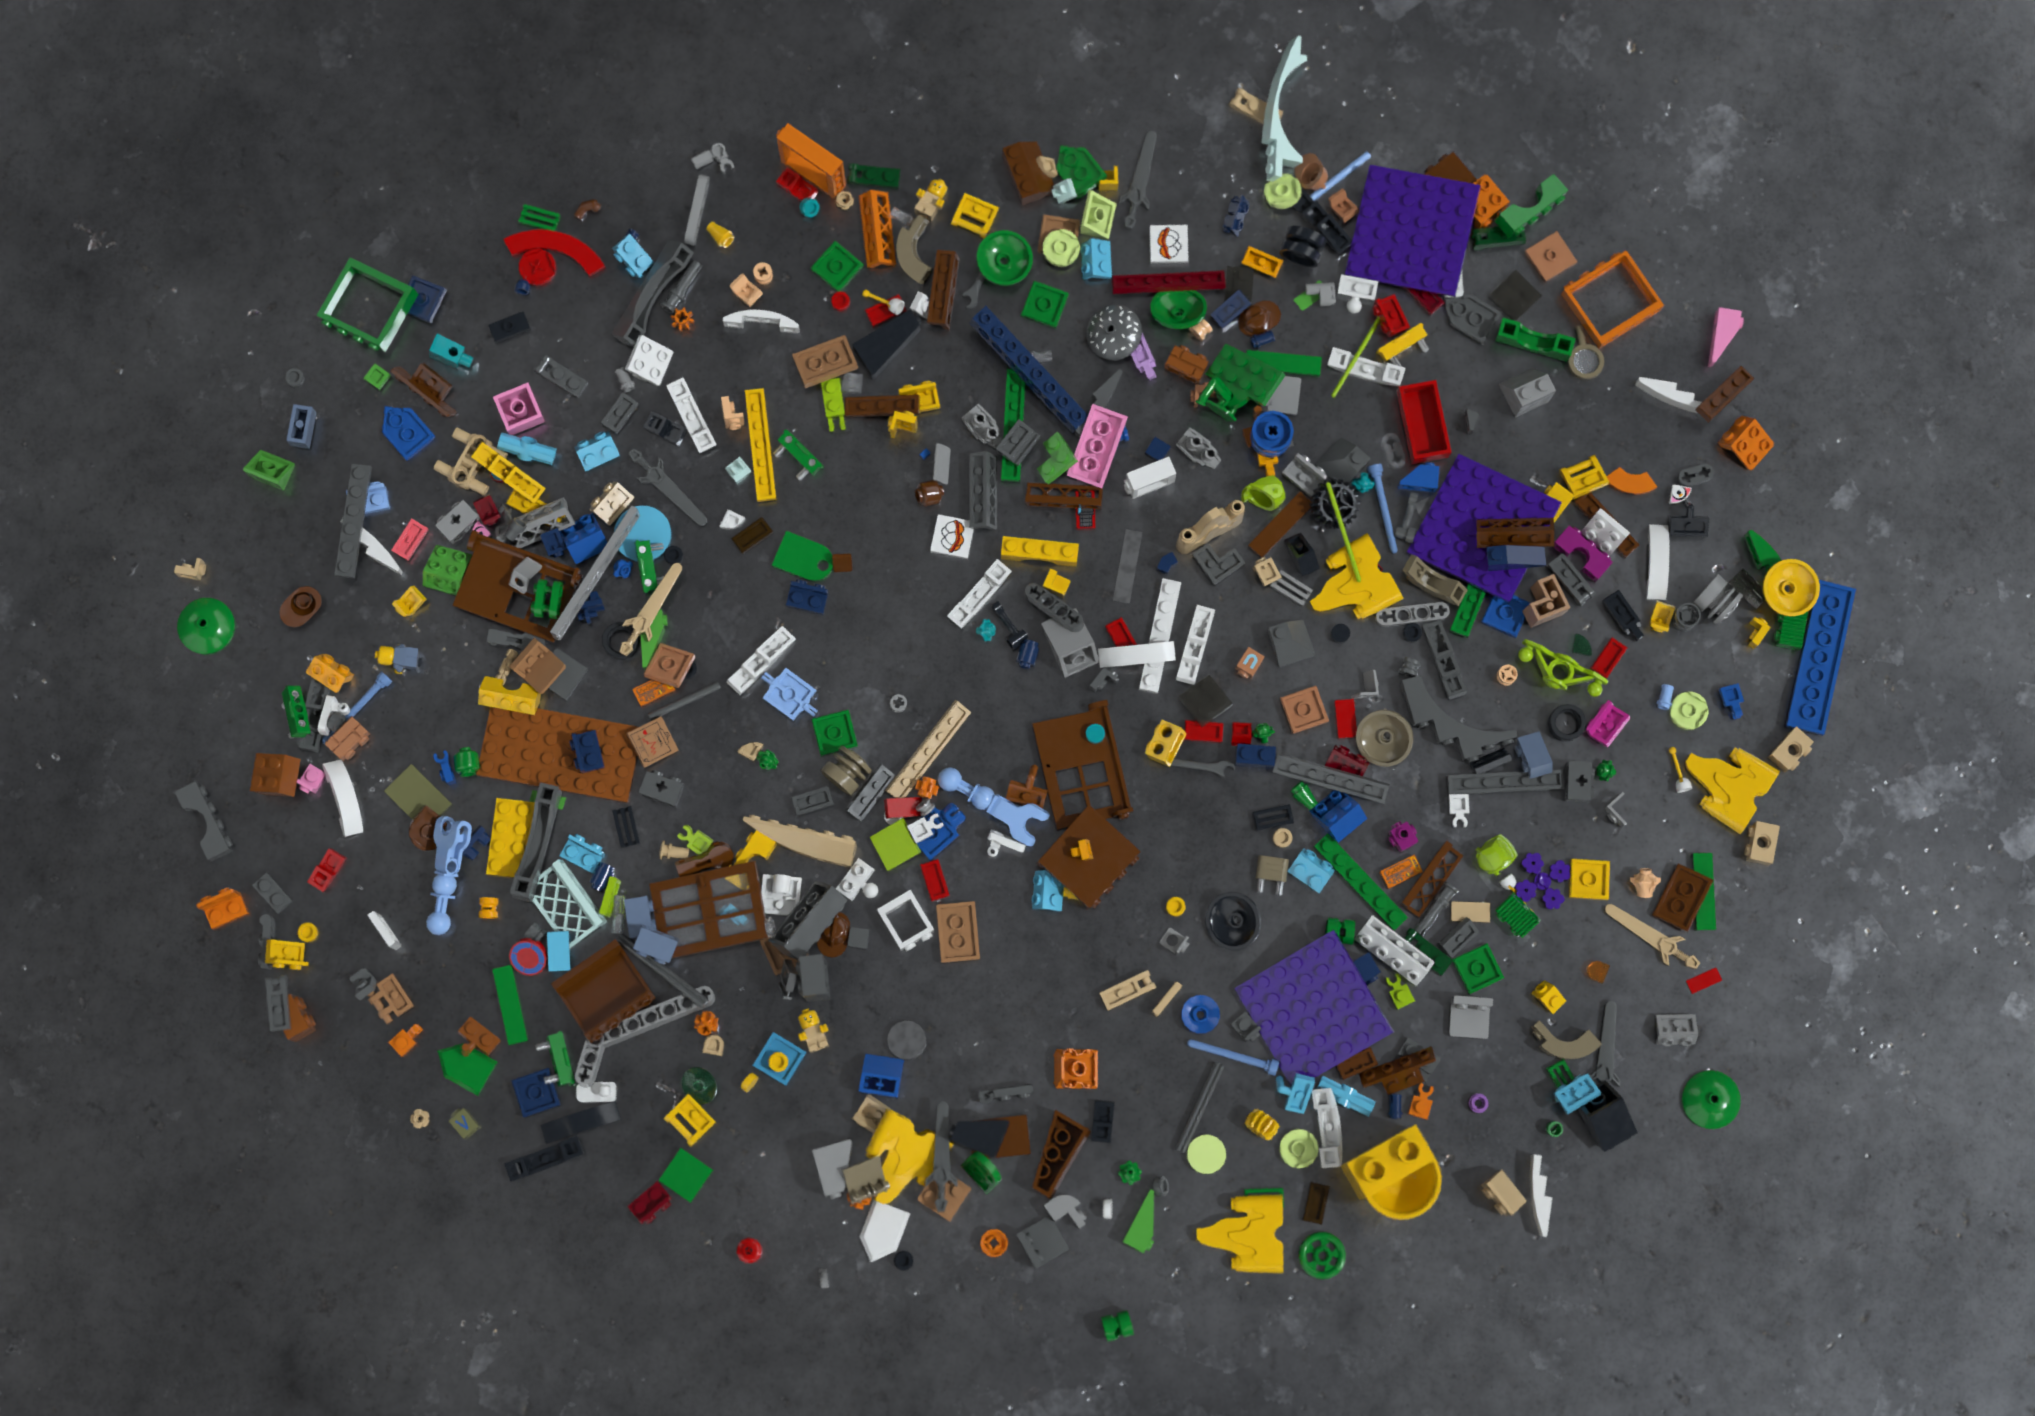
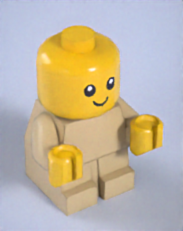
M932 180L926 192L925 190L922 191L921 188L918 189L916 196L919 202L915 206L916 215H920L932 222L937 210L943 208L945 202L943 197L948 189L943 180Z
M809 1008L803 1010L802 1014L798 1016L801 1028L804 1029L802 1033L798 1034L800 1041L807 1042L810 1053L829 1047L825 1033L829 1031L827 1024L819 1025L820 1020L815 1010L810 1011Z

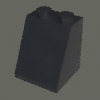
M1605 1080L1596 1085L1601 1095L1578 1108L1594 1141L1604 1152L1613 1149L1616 1145L1638 1133L1623 1097Z
M958 1121L957 1125L953 1124L949 1132L950 1140L995 1160L1010 1121Z

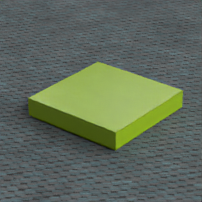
M904 818L870 837L887 871L894 869L921 853Z

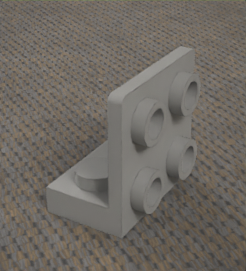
M1285 376L1265 407L1260 405L1262 411H1278L1283 414L1297 415L1301 378Z
M1452 996L1449 1036L1487 1039L1489 1036L1490 1007L1493 1006V998Z

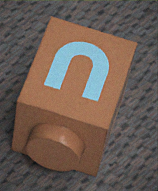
M1248 647L1236 666L1237 673L1245 679L1248 677L1252 679L1265 656Z

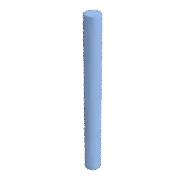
M1369 152L1363 153L1325 183L1326 189L1320 188L1309 196L1315 201L1371 157Z

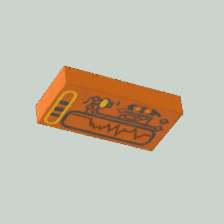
M650 680L632 690L640 706L643 707L675 691V688L655 680Z
M1412 855L1379 873L1387 888L1390 889L1422 873L1423 870L1415 855Z

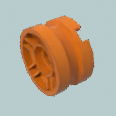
M990 1229L981 1238V1248L986 1255L998 1257L1006 1251L1008 1239L1001 1230ZM996 1239L998 1245L993 1247L990 1243L991 1240Z

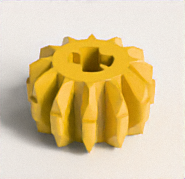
M1254 1109L1249 1113L1245 1121L1247 1128L1262 1139L1271 1140L1278 1132L1279 1124L1277 1121L1259 1109Z

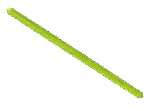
M1379 316L1331 394L1332 398L1336 397L1381 321Z
M1327 481L1326 486L1356 580L1360 583L1361 577L1331 483Z

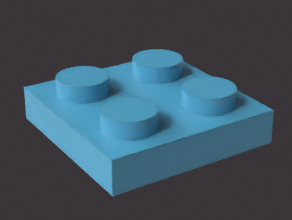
M773 1032L753 1066L787 1086L807 1052ZM781 1052L787 1056L788 1066L784 1071L775 1072L770 1068L769 1058L773 1053Z

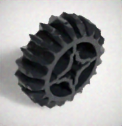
M1331 478V481L1326 479L1324 484H1318L1319 489H1313L1316 495L1310 496L1314 503H1310L1309 506H1314L1315 510H1312L1311 514L1317 513L1314 519L1316 521L1321 519V526L1326 524L1328 529L1332 528V526L1334 529H1339L1332 502H1329L1331 499L1324 497L1328 491L1326 486L1328 481L1331 483V487L1335 488L1333 493L1337 505H1341L1338 506L1339 510H1346L1345 514L1341 517L1344 527H1346V523H1352L1351 518H1357L1354 512L1360 511L1356 505L1361 502L1355 499L1359 494H1353L1355 487L1349 488L1350 482L1344 483L1342 478L1338 481L1336 478ZM1343 493L1346 496L1347 502L1343 500ZM1323 505L1327 507V514L1323 509Z

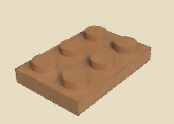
M845 335L792 354L805 388L858 369L857 362Z
M975 901L936 905L941 963L980 960Z

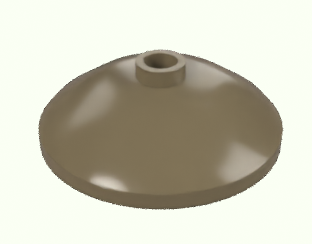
M1391 710L1371 712L1360 722L1357 728L1356 742L1360 753L1369 762L1378 766L1389 767L1401 763L1409 755L1413 746L1414 739L1411 726L1403 716ZM1385 732H1388L1391 737L1386 738Z

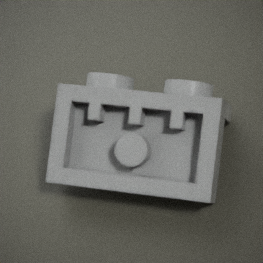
M1695 1014L1656 1015L1657 1045L1690 1046L1696 1044L1698 1029Z

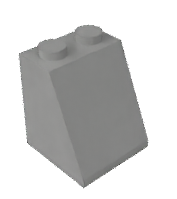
M1534 368L1498 384L1515 418L1548 403L1556 392L1549 375Z
M1053 618L1041 623L1046 639L1065 678L1099 663L1094 641L1085 624L1079 632H1071Z
M851 1139L812 1150L826 1197L830 1196L831 1200L842 1197V1193L846 1192L847 1186L843 1169L850 1167L853 1148Z

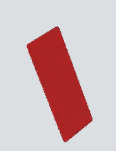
M1715 967L1686 982L1691 993L1694 994L1722 981V978Z

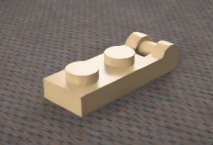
M1237 88L1236 96L1234 99H1231L1229 105L1264 124L1267 103L1247 93L1244 89ZM1242 99L1247 101L1245 105L1240 103ZM1278 109L1279 118H1281L1283 115V111Z
M1144 971L1099 993L1107 1011L1157 988L1149 977L1151 976L1149 971ZM1143 980L1145 987L1140 989L1138 981Z

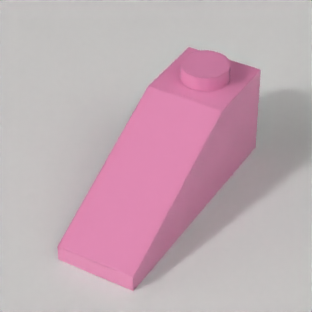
M1719 307L1715 312L1709 367L1715 364L1739 328H1742L1744 318L1741 317L1742 311Z

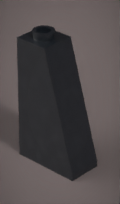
M908 310L852 344L853 350L872 380L879 376L921 330L920 323L922 322L917 313L913 314L911 310Z

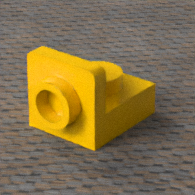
M1754 617L1749 622L1757 628L1749 636L1751 641L1748 645L1753 649L1760 644L1771 628L1767 625V621L1760 617Z

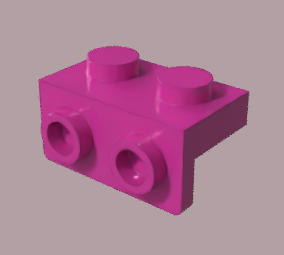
M1608 700L1605 704L1601 705L1595 718L1588 722L1586 731L1590 738L1608 748L1630 720V716L1616 708Z

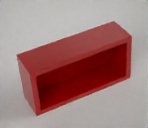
M1432 380L1399 386L1396 393L1411 464L1449 458L1452 452L1437 381Z

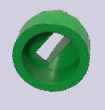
M1551 1121L1547 1124L1546 1131L1550 1136L1558 1137L1563 1132V1126L1557 1121Z

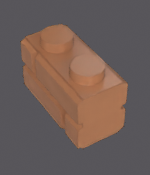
M351 716L324 744L342 761L345 759L349 760L355 755L356 752L354 750L359 745L363 746L368 742L370 733Z

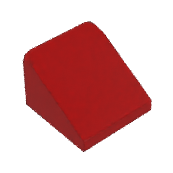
M1232 722L1231 745H1251L1252 723Z

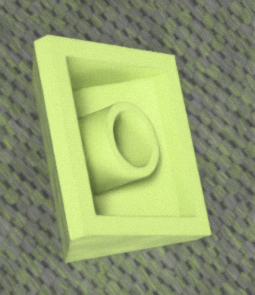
M1089 190L1080 234L1109 239L1116 203Z

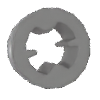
M897 694L891 698L890 708L894 712L900 713L906 709L907 700L903 695ZM901 699V703L904 702V706L896 708V704L893 705V701Z
M926 798L917 805L916 810L920 811V815L924 817L934 809L935 804L930 803V799Z

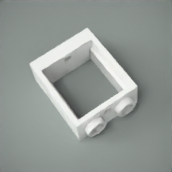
M1170 457L1127 473L1126 480H1124V488L1127 495L1131 494L1132 499L1174 483L1176 471Z
M911 890L877 909L901 951L905 949L907 952L916 946L915 943L922 939L924 942L933 936L934 928ZM911 901L927 928L902 943L886 915Z

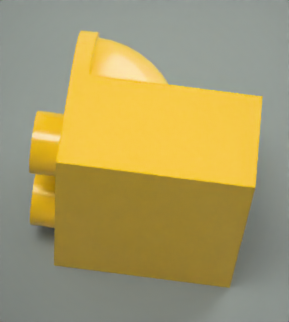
M1416 1124L1405 1128L1340 1166L1359 1200L1367 1199L1376 1211L1393 1219H1410L1423 1214L1434 1204L1441 1188L1439 1164Z

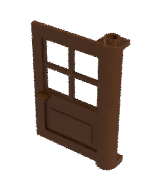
M472 530L467 550L474 551L452 606L554 643L556 639L553 638L550 631L558 619H551L547 628L528 621L531 615V603L524 619L505 613L513 592L532 598V601H535L536 594L533 595L528 592L522 594L509 585L512 571L523 559L529 557L542 565L541 570L538 572L542 574L540 579L545 580L547 575L565 582L560 617L573 597L576 587L580 586L583 580L581 570L481 535L477 531ZM546 599V604L550 605V600Z
M1107 700L1088 704L1089 712L1032 723L1056 830L1068 828L1081 814L1076 813L1066 816L1061 795L1083 791L1086 806H1088L1090 801L1087 790L1109 785L1113 806L1095 810L1105 819L1118 817V820L1129 818V814L1133 812L1109 716ZM1092 724H1099L1105 730V737L1100 743L1093 744L1086 738V730ZM1103 761L1108 781L1086 786L1082 766ZM1077 767L1082 787L1060 791L1055 771Z

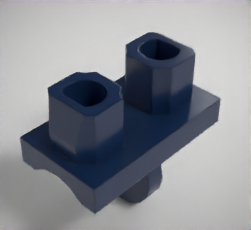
M597 591L590 593L588 596L589 601L583 604L576 615L579 620L586 619L587 624L592 623L591 618L598 617L597 612L605 610L603 601Z
M479 825L471 834L470 843L464 849L462 856L465 855L467 858L474 860L479 852L472 845L478 841L483 846H486L491 840L482 826Z

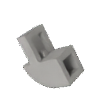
M1060 1195L1044 1205L1055 1222L1068 1213L1079 1229L1086 1224L1084 1222L1087 1219L1080 1209L1077 1211L1075 1209L1080 1202L1073 1196Z

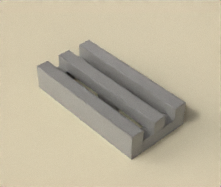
M1280 570L1279 573L1283 578L1307 593L1301 592L1283 579L1273 582L1270 587L1303 607L1313 590ZM1277 582H1279L1280 584L1284 585L1294 593L1301 596L1303 600L1298 599L1291 593L1276 585Z

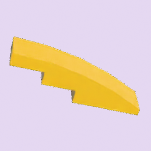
M482 441L471 455L474 460L534 504L546 489Z

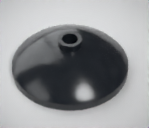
M1227 892L1217 896L1209 905L1206 913V926L1211 938L1219 946L1229 950H1240L1251 945L1258 937L1261 928V916L1256 904L1248 896L1239 892ZM1237 916L1240 917V919H1241L1240 922L1237 921V919H1236Z

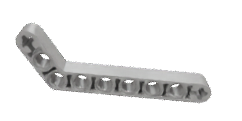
M702 986L696 989L702 995L704 993L708 994V1004L704 1008L711 1006L715 1002L716 997L711 988ZM682 994L639 1011L630 1018H626L615 1028L619 1029V1034L616 1037H610L612 1030H609L603 1034L600 1043L596 1045L586 1038L575 1073L577 1083L584 1088L591 1087L594 1084L605 1048L704 1008H701L693 1001L689 1008H684L683 1003L689 998ZM673 1007L674 1012L671 1015H665L666 1008ZM655 1014L656 1019L651 1023L647 1022L648 1015ZM636 1021L638 1023L636 1029L629 1030V1024ZM589 1055H595L593 1063L586 1062ZM587 1074L589 1076V1079H585L583 1081L581 1077L586 1076Z

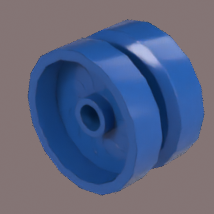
M1278 411L1262 413L1256 418L1251 429L1250 440L1252 447L1264 457L1272 458L1282 455L1289 448L1293 438L1294 429L1292 422L1288 416Z

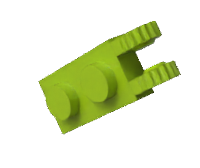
M840 378L821 382L829 431H834L832 418L840 417V428L845 430V411Z

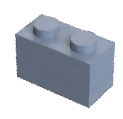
M293 404L286 440L290 446L310 449L317 414L313 407Z
M1540 732L1518 737L1515 751L1517 756L1522 758V768L1525 773L1528 772L1530 779L1552 773L1553 762Z
M648 896L624 900L629 938L631 940L637 939L642 925L657 930L656 920H652L651 912H654L652 900L649 901Z
M642 925L633 949L641 956L647 957V955L655 957L654 960L661 964H665V962L670 963L679 939Z

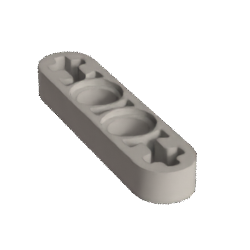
M699 175L685 234V244L695 246L709 186V176Z
M1444 602L1385 608L1377 612L1375 621L1381 627L1445 620L1450 613V608ZM1429 607H1432V611H1437L1441 607L1446 612L1443 613V616H1440V613H1433L1431 618ZM1425 609L1427 617L1419 618L1417 610ZM1406 611L1408 619L1405 621L1400 620L1398 612ZM1392 612H1395L1394 619L1396 622H1393V618H1388L1386 622H1383V619H1379L1382 613H1385V616H1392Z

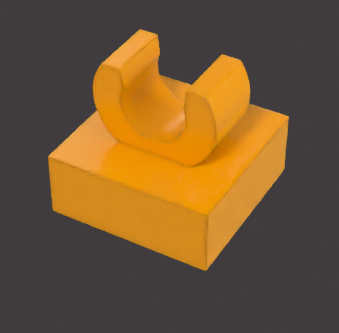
M1087 839L1078 841L1079 847L1071 849L1072 857L1081 856L1082 860L1085 861L1093 859L1090 841Z

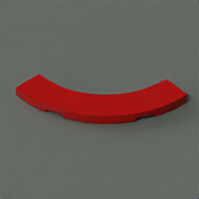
M529 230L503 239L513 257L531 249L540 248L570 256L582 266L589 277L606 268L598 255L590 247L565 233L551 230Z

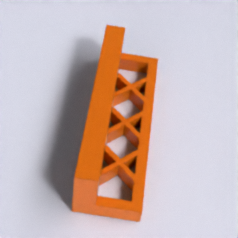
M869 190L859 195L867 267L874 268L881 264L896 265L888 192ZM877 197H882V206L878 203ZM880 214H881V215L884 217V219H885V223H884V224L880 221V217H879ZM882 232H883V233L886 235V237H887V241H886V242L882 239V235H881ZM884 250L889 254V260L884 259Z

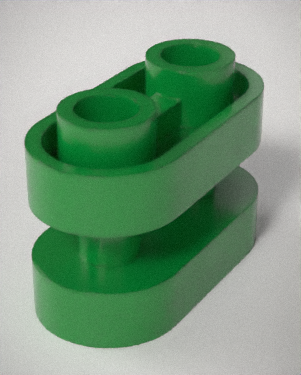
M539 579L538 583H534L533 593L536 596L535 601L531 603V613H534V617L543 618L544 612H548L550 619H558L563 594V582L554 581L553 586H548L547 580ZM547 593L551 594L550 605H546Z

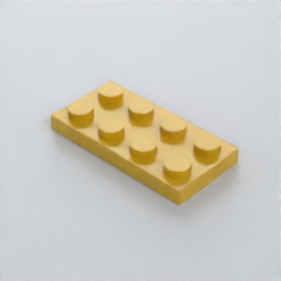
M496 798L486 875L514 878L527 845L535 802Z

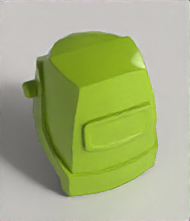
M1274 475L1267 476L1247 485L1242 490L1241 499L1243 503L1249 501L1259 508L1272 511L1284 502L1285 491L1282 482Z
M1499 834L1486 841L1481 848H1476L1477 854L1475 858L1480 869L1488 874L1498 876L1500 871L1513 863L1518 854L1512 843L1502 834Z

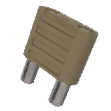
M1259 855L1255 878L1258 879L1256 892L1259 893V889L1260 893L1263 892L1265 880L1277 882L1275 894L1278 895L1279 893V896L1282 895L1283 884L1286 883L1289 860Z

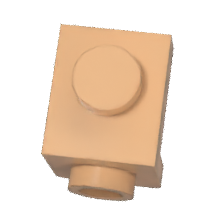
M740 274L730 284L734 294L749 307L763 294L744 274Z

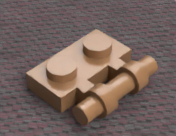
M393 973L376 984L380 990L378 993L373 991L368 994V1001L371 1005L375 1006L379 1012L378 1016L384 1020L386 1025L393 1021L389 1015L391 1012L394 1011L396 1016L399 1017L414 1007V1004ZM383 997H385V999L389 1003V1006L386 1008L380 1001V999Z

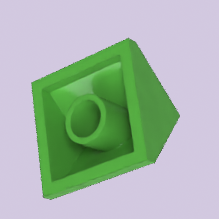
M260 450L248 462L243 471L250 478L284 491L295 463Z

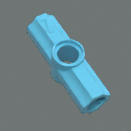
M503 432L497 445V449L516 454L523 461L536 460L549 465L553 464L557 450L556 448L537 443L534 438L528 436L520 438Z
M1322 1076L1316 1088H1331L1338 1105L1347 1109L1351 1108L1367 1117L1371 1114L1376 1103L1373 1099L1357 1093L1358 1091L1352 1087L1339 1084L1325 1076Z

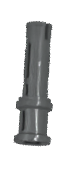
M692 260L675 287L668 291L669 295L664 302L660 303L664 310L671 314L676 312L675 308L680 301L684 300L685 291L702 268L699 262Z
M1446 881L1443 883L1444 887L1438 895L1435 894L1434 902L1413 929L1419 935L1424 936L1443 908L1449 906V901L1454 894L1459 892Z

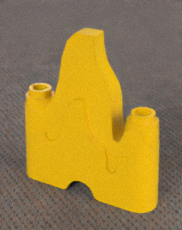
M1366 533L1350 542L1361 582H1357L1346 546H1343L1338 551L1329 555L1325 561L1330 570L1344 565L1346 568L1330 578L1321 593L1310 600V604L1315 611L1319 612L1329 611L1345 605H1356V608L1353 609L1357 619H1364L1404 598L1391 574L1383 573L1378 569L1377 565L1381 556L1370 536Z
M1734 747L1729 755L1732 758L1731 761L1739 768L1717 758H1702L1690 753L1685 761L1686 769L1706 788L1710 795H1705L1699 805L1708 814L1738 834H1741L1757 810L1754 804L1755 796L1761 797L1766 794L1780 771L1741 748L1737 749Z
M889 1108L883 1114L866 1148L865 1154L869 1158L878 1155L880 1157L887 1150L881 1166L885 1181L889 1182L890 1188L887 1192H881L874 1197L876 1201L882 1204L890 1203L915 1177H917V1183L925 1186V1180L933 1173L936 1133L930 1129H924L921 1132L914 1131V1124L910 1119ZM949 1140L951 1150L954 1143Z
M1282 1194L1235 1196V1198H1231V1210L1247 1213V1216L1224 1218L1212 1226L1197 1228V1240L1202 1244L1229 1250L1237 1254L1236 1257H1232V1269L1251 1273H1283V1243L1275 1237L1276 1229L1283 1224Z

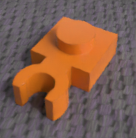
M1420 1083L1418 1086L1419 1097L1413 1095L1408 1114L1428 1120L1433 1102L1428 1100V1096L1433 1093V1087L1430 1086L1429 1091L1425 1093L1422 1090L1423 1083Z

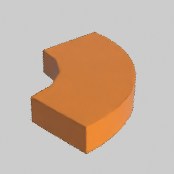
M1619 467L1607 475L1609 485L1622 493L1640 495L1657 488V485L1647 472L1640 475H1632Z

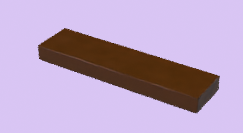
M1740 366L1695 411L1709 423L1755 378Z
M919 395L845 397V417L893 416L895 411L901 413L909 411L914 413V415H920Z
M1299 492L1256 536L1248 547L1260 558H1263L1311 509L1309 504L1312 502Z
M1591 492L1580 496L1573 503L1589 521L1600 508L1616 520ZM1629 534L1616 550L1626 558L1640 544Z

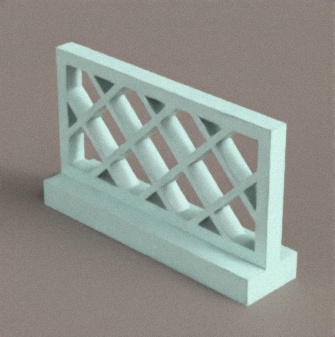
M563 860L555 861L551 867L540 874L538 884L543 885L541 896L534 895L533 902L554 931H560V929H563V931H576L575 940L569 943V950L598 927L607 923V920L599 914V909ZM552 871L557 875L556 884L547 883L548 874ZM546 885L556 886L554 898L545 897ZM559 887L568 890V900L558 898ZM544 899L554 900L552 911L544 909ZM557 901L567 902L566 913L556 912ZM571 903L578 904L580 907L579 915L569 914ZM555 914L565 916L563 927L555 924ZM569 916L578 918L577 929L567 928ZM582 918L588 919L593 925L588 930H580Z

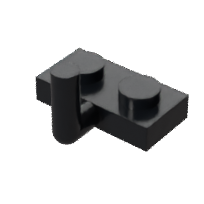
M1689 499L1684 500L1683 504L1687 509L1686 516H1670L1669 535L1708 537L1710 518L1708 516H1694V505Z

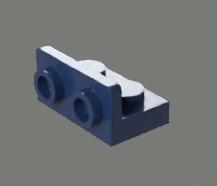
M803 580L791 581L786 606L823 615L829 592L825 589V586L820 584L811 586L807 585V582Z
M596 730L577 735L576 733L572 734V739L569 741L572 751H576L577 758H574L576 769H580L583 774L605 768Z

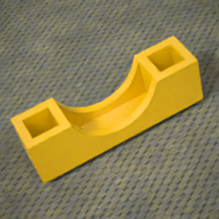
M1003 536L1001 559L1012 561L1042 560L1061 566L1077 567L1079 544Z

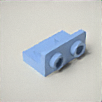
M380 482L370 483L365 514L390 509L386 486Z

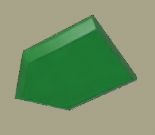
M1060 145L1056 171L1063 181L1066 179L1072 180L1077 199L1083 197L1089 190L1099 185L1100 180L1106 179V173L1086 148Z
M465 1043L437 1050L444 1077L479 1096L498 1063L476 1049H473L468 1056H463L462 1046Z

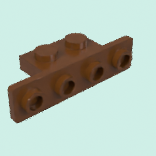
M421 363L413 376L401 366L391 369V372L398 381L407 384L412 392L419 394L427 404L437 408L439 414L444 417L456 415L457 411L443 401L453 385L428 365Z
M1432 1047L1421 1049L1420 1051L1361 1072L1359 1074L1363 1088L1382 1082L1387 1094L1390 1095L1425 1082L1419 1067L1436 1061L1434 1050Z

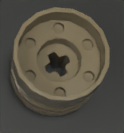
M841 745L838 750L843 757L834 753L833 756L838 763L834 764L827 761L820 771L836 787L847 795L852 796L859 788L854 779L857 777L864 781L866 778L861 771L869 775L872 770L862 757L853 750Z

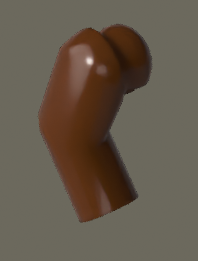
M596 199L584 201L573 215L581 220L587 211L591 209L593 212L599 211L601 204Z

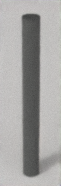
M716 682L648 715L652 721L721 689V687Z

